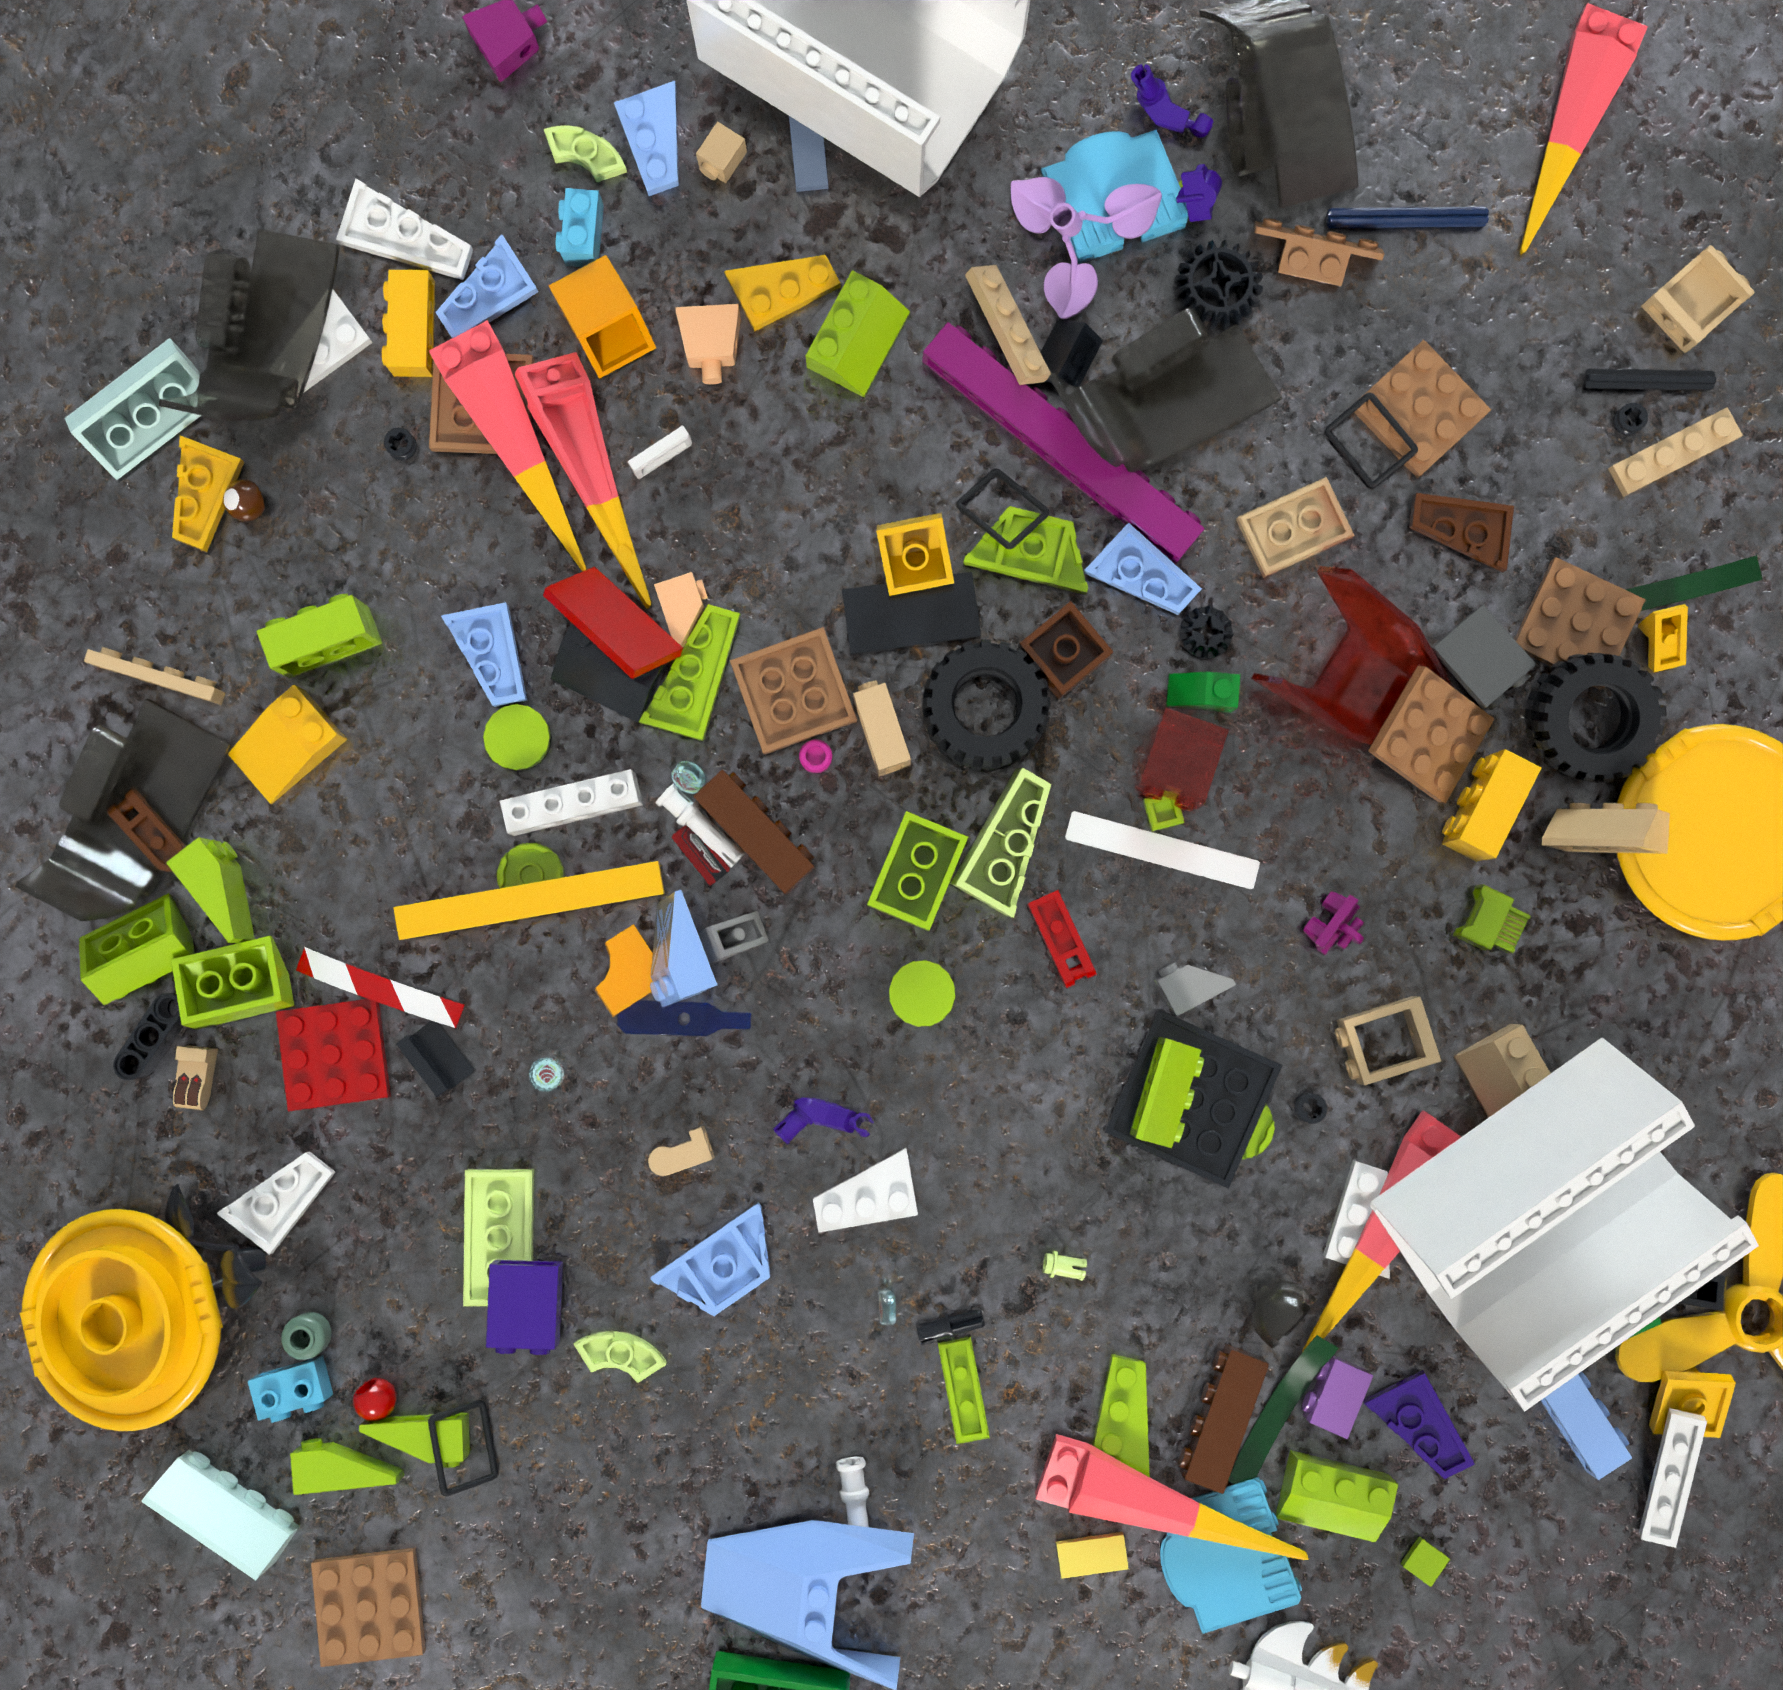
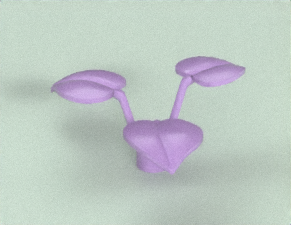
M1038 177L1011 182L1012 205L1020 224L1026 230L1033 233H1044L1052 225L1063 236L1062 240L1066 244L1071 264L1065 262L1056 264L1049 270L1044 280V293L1047 301L1061 319H1068L1083 311L1094 298L1098 287V277L1094 267L1087 263L1077 265V256L1071 242V237L1080 232L1083 220L1104 224L1112 222L1113 230L1118 236L1128 239L1137 238L1146 233L1154 223L1162 199L1159 189L1145 184L1121 186L1111 192L1104 203L1105 210L1110 216L1102 217L1088 214L1085 211L1077 212L1070 204L1066 203L1064 188L1052 178Z

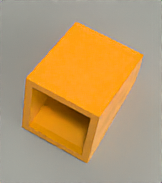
M607 255L548 285L599 379L656 349L637 305Z

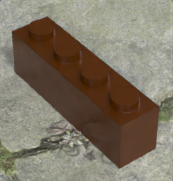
M722 769L693 797L783 893L787 895L815 869L811 863L815 857L802 843L796 848L788 839L792 834L779 819L773 823L765 815L769 810L768 807L756 795L750 799L743 792L747 785L733 771L727 775Z
M1226 1343L1223 1351L1219 1350L1216 1353L1212 1365V1370L1215 1371L1212 1382L1206 1383L1201 1395V1402L1204 1405L1200 1416L1195 1415L1191 1422L1189 1434L1192 1435L1189 1447L1182 1449L1178 1460V1467L1181 1468L1180 1473L1185 1480L1224 1494L1269 1367V1363L1263 1357Z

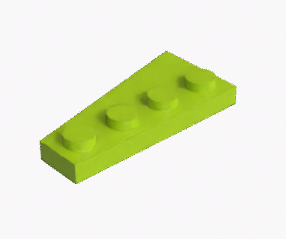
M707 605L688 637L681 656L675 659L667 677L653 696L651 704L640 718V723L704 741L740 620V613Z
M1111 1354L1092 1446L1150 1477L1146 1363L1141 1360Z

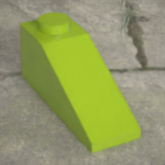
M459 1413L435 1421L443 1468L459 1466L460 1462H463L470 1454L469 1413ZM434 1414L391 1416L378 1422L364 1420L359 1425L360 1433L427 1463H435L428 1420Z
M321 1438L302 1441L301 1446L290 1453L293 1495L394 1485L404 1477V1469L335 1442L322 1443Z

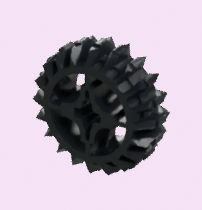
M1212 240L1208 242L1207 250L1199 244L1195 248V254L1188 252L1184 258L1186 263L1179 264L1177 271L1180 275H1176L1174 279V284L1179 287L1175 290L1174 295L1177 298H1183L1178 305L1179 309H1190L1186 315L1187 319H1192L1195 315L1199 317L1197 321L1198 327L1202 326L1205 321L1210 322L1209 327L1211 330H1215L1218 322H1220L1224 330L1229 328L1230 321L1238 326L1242 322V316L1249 318L1253 312L1252 308H1256L1260 302L1257 296L1263 292V286L1258 283L1261 282L1263 275L1262 273L1254 272L1259 265L1258 261L1248 262L1251 255L1250 251H1246L1242 255L1238 253L1240 249L1239 243L1235 244L1232 249H1228V243L1224 240L1221 242L1220 247L1217 248ZM1209 265L1208 277L1201 278L1200 282L1193 283L1195 272ZM1224 265L1227 266V267H1229V268H1231V269L1234 270L1235 272H1230V271H1228V270L1224 267ZM1238 288H1243L1242 299L1228 306L1229 294L1236 292ZM1201 298L1209 299L1214 306L1206 303Z

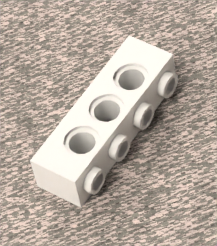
M629 769L500 800L507 833L517 836L642 806L643 802L636 773Z

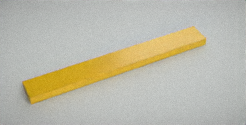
M655 861L393 907L398 937L399 940L661 895L665 894L660 863Z

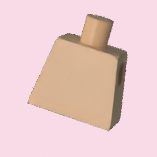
M739 305L676 307V315L689 367L702 368V382L704 384L721 383V367L733 366L736 363L741 322Z

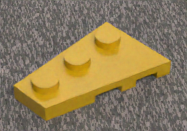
M826 255L724 271L725 277L754 331L841 288V283Z
M180 435L181 459L180 464L177 466L179 485L178 497L175 498L172 538L207 552L225 510L223 504L224 492L231 483L238 479L244 461L241 458Z

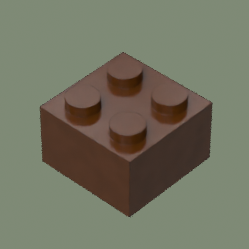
M1071 601L1021 641L1017 648V651L1020 648L1027 653L1026 658L1032 663L1034 661L1041 669L1039 673L1042 678H1046L1049 689L1059 700L1105 663L1114 653Z

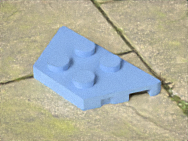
M759 1202L652 1275L650 1277L655 1284H660L675 1292L677 1296L687 1302L698 1305L700 1309L712 1316L717 1315L771 1276L762 1206Z

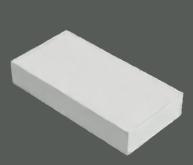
M682 425L628 461L629 466L637 479H641L690 447L692 444L690 435Z

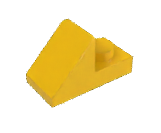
M1685 604L1653 611L1638 624V628L1649 638L1648 667L1653 672L1686 665L1688 607Z

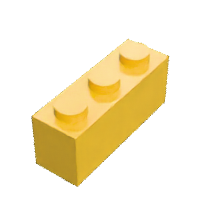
M388 270V281H384L383 284L384 299L388 301V311L383 314L382 318L383 331L387 334V345L382 347L383 365L388 368L394 377H433L434 360L429 350L434 348L435 280L428 270Z

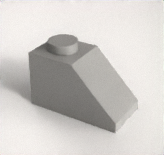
M758 911L709 926L697 932L709 964L769 942Z
M1176 962L1159 970L1158 972L1161 977L1153 980L1173 1016H1179L1236 985L1232 978L1190 965L1178 967Z

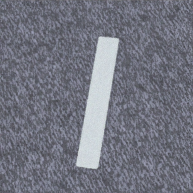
M1075 811L1071 813L1065 836L1069 841L1247 889L1254 888L1260 862L1254 859Z

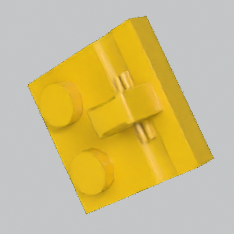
M1696 1367L1685 1371L1663 1370L1661 1384L1649 1423L1653 1434L1663 1435L1668 1411L1671 1408L1705 1416L1707 1424L1704 1437L1720 1438L1736 1385L1732 1375L1701 1373Z

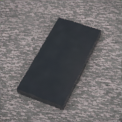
M972 572L953 574L954 584L889 596L887 583L842 589L851 656L981 638Z

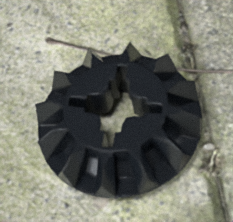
M1211 606L1192 610L1184 618L1180 628L1181 641L1186 650L1192 655L1203 659L1215 658L1224 653L1234 635L1231 620L1228 619L1223 610H1218ZM1207 619H1209L1211 630H1216L1220 634L1212 635L1207 645H1205L1204 634L1193 630L1202 629Z

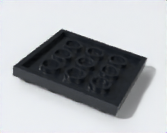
M1158 1009L1104 1132L1229 1189L1283 1065ZM1159 1037L1201 1050L1199 1057L1204 1058L1200 1076H1193L1190 1089L1194 1090L1192 1104L1189 1110H1183L1180 1122L1185 1123L1182 1137L1179 1143L1174 1141L1172 1148L1143 1141L1129 1134Z

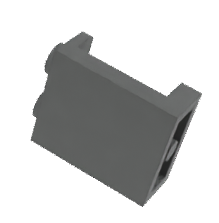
M1484 604L1473 610L1425 652L1433 662L1439 659L1481 709L1488 707L1490 710L1496 708L1507 698L1503 693L1511 686L1517 689L1531 677L1528 671L1536 665Z

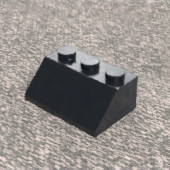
M571 622L560 644L551 680L640 723L639 720L644 711L646 712L669 664L665 663L631 679Z

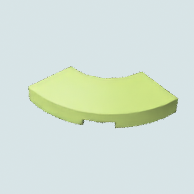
M553 126L544 129L555 163L572 162L579 164L591 172L596 182L627 173L619 153L603 137H599L577 126Z
M597 1332L582 1337L573 1343L590 1372L602 1368H618L629 1373L637 1383L668 1363L663 1355L650 1343L625 1332Z

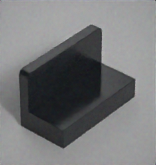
M1057 320L1040 352L1051 373L1046 381L1051 382L1065 396L1074 397L1103 339L1085 322Z
M430 1021L415 1034L405 1036L396 1043L436 1097L444 1096L474 1072L473 1066L438 1022Z

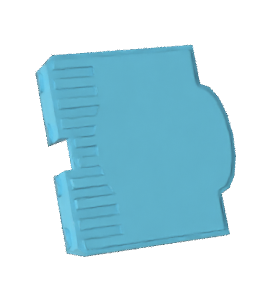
M1157 130L1135 137L1120 131L1092 135L1073 145L1065 154L1064 161L1041 168L1040 170L1043 177L1052 178L1061 184L1065 191L1066 203L1070 204L1077 212L1085 211L1088 214L1102 217L1110 216L1105 210L1104 203L1111 192L1121 186L1145 184L1159 189L1162 199L1158 212L1150 229L1141 235V243L1186 227L1189 218L1186 202L1177 203L1176 201L1181 188ZM1083 220L1080 232L1071 237L1078 264L1124 248V238L1115 233L1112 222L1104 224Z
M1259 1477L1227 1486L1224 1494L1212 1491L1191 1498L1267 1535L1272 1536L1271 1532L1277 1531L1279 1523L1269 1506L1265 1494L1267 1493L1266 1486ZM1166 1532L1167 1535L1162 1539L1160 1559L1166 1582L1180 1603L1185 1607L1194 1609L1202 1634L1298 1605L1301 1600L1300 1591H1302V1587L1298 1578L1293 1573L1289 1561L1290 1557Z

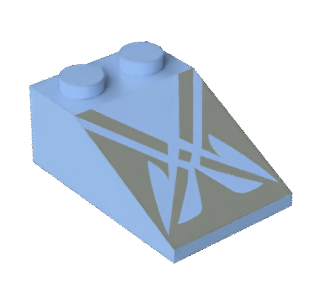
M681 890L673 892L657 903L651 979L653 982L650 983L653 997L657 1002L660 1001L662 1008L698 995L717 985Z

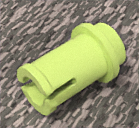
M1054 1250L1052 1254H1045L1043 1273H1047L1050 1278L1058 1275L1081 1281L1084 1280L1086 1271L1073 1269L1072 1267L1087 1268V1259L1058 1255V1252Z

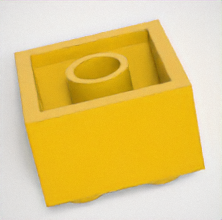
M942 513L877 525L876 532L889 596L954 584Z

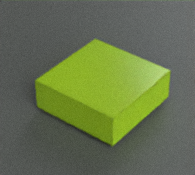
M1176 791L1143 799L1151 832L1185 823Z
M1419 1536L1400 1564L1428 1586L1432 1587L1450 1558Z

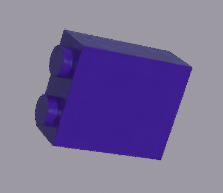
M494 1260L489 1265L486 1348H495V1352L499 1354L516 1353V1349H530V1354L533 1355L550 1354V1350L557 1348L560 1344L562 1261Z

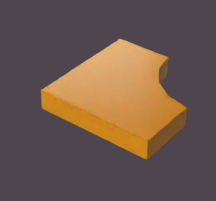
M634 924L605 942L609 953V970L605 979L595 988V991L612 1017L651 993L653 953Z

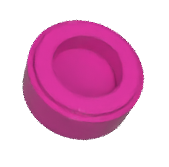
M818 739L807 741L799 752L801 765L811 773H821L827 770L832 763V751L829 745Z

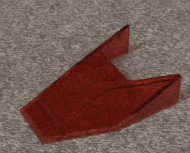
M1320 566L1317 573L1347 623L1346 634L1317 681L1310 688L1289 683L1284 678L1254 673L1251 679L1343 737L1372 745L1418 666H1426L1453 688L1454 686L1418 624L1354 570Z

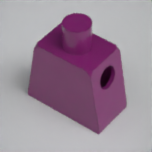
M501 0L462 16L469 34L499 82L505 80L539 50V45L533 31L547 23L542 10L537 4L521 13L513 0Z

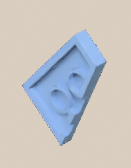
M675 81L614 102L648 196L679 186Z
M502 234L494 242L495 246L485 258L482 257L475 265L476 269L466 281L460 283L436 311V314L452 338L487 320L490 323L538 293L536 286Z
M1130 523L1116 535L1084 570V574L1176 615H1179L1202 589Z
M505 602L442 615V619L450 629L461 652L465 655L491 704L494 707L527 701L508 604Z

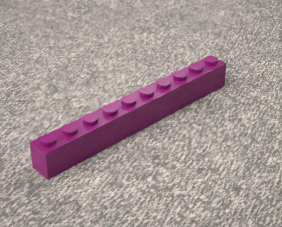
M947 322L923 351L922 362L1125 526L1130 523L1176 565L1205 529L1200 525L1201 520L1191 511L1186 510L1184 512L1176 506L1175 499L1168 492L1162 489L1160 491L1156 490L1149 484L1150 479L1138 469L1133 471L1123 463L1124 458L1117 451L1111 448L1107 450L1099 444L1098 437L1087 428L1082 430L1072 422L1073 417L1061 407L1056 409L1048 403L1047 396L1036 387L1031 389L1026 384L1019 385L1011 367L1007 366L1005 368L997 362L996 355L985 346L980 348L972 342L971 335L964 328L958 325L954 327Z

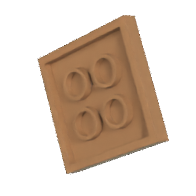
M1422 340L1366 392L1373 393L1417 445V454L1404 464L1417 479L1491 411L1485 402L1425 340ZM1370 399L1354 412L1398 459H1401L1411 450Z
M506 354L532 424V414L527 408L528 401L515 376V372L518 367L535 363V358L533 355ZM434 362L429 449L433 452L497 454L444 381Z
M1555 557L1548 566L1516 634L1515 641L1530 657L1549 666L1558 661L1566 662L1569 656L1576 654L1603 653L1620 656L1646 599ZM1593 686L1599 690L1605 688L1604 686Z
M823 627L730 660L764 755L857 722Z
M1418 666L1368 752L1431 798L1446 804L1493 723L1494 718L1426 666Z
M416 1547L315 1559L311 1563L321 1667L419 1656L425 1653L426 1647Z

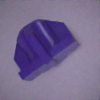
M1199 164L1195 171L1182 172L1183 187L1176 197L1177 203L1186 202L1190 222L1212 218L1213 205L1222 188V180L1219 174L1208 169L1205 164Z

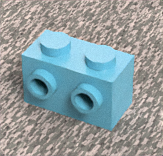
M566 188L565 200L559 201V220H563L562 232L557 231L556 251L560 252L566 266L584 267L599 259L604 204L598 190Z
M323 1355L260 1373L248 1380L258 1421L270 1418L271 1423L291 1417V1411L303 1408L304 1413L320 1409L324 1407V1401L333 1395Z

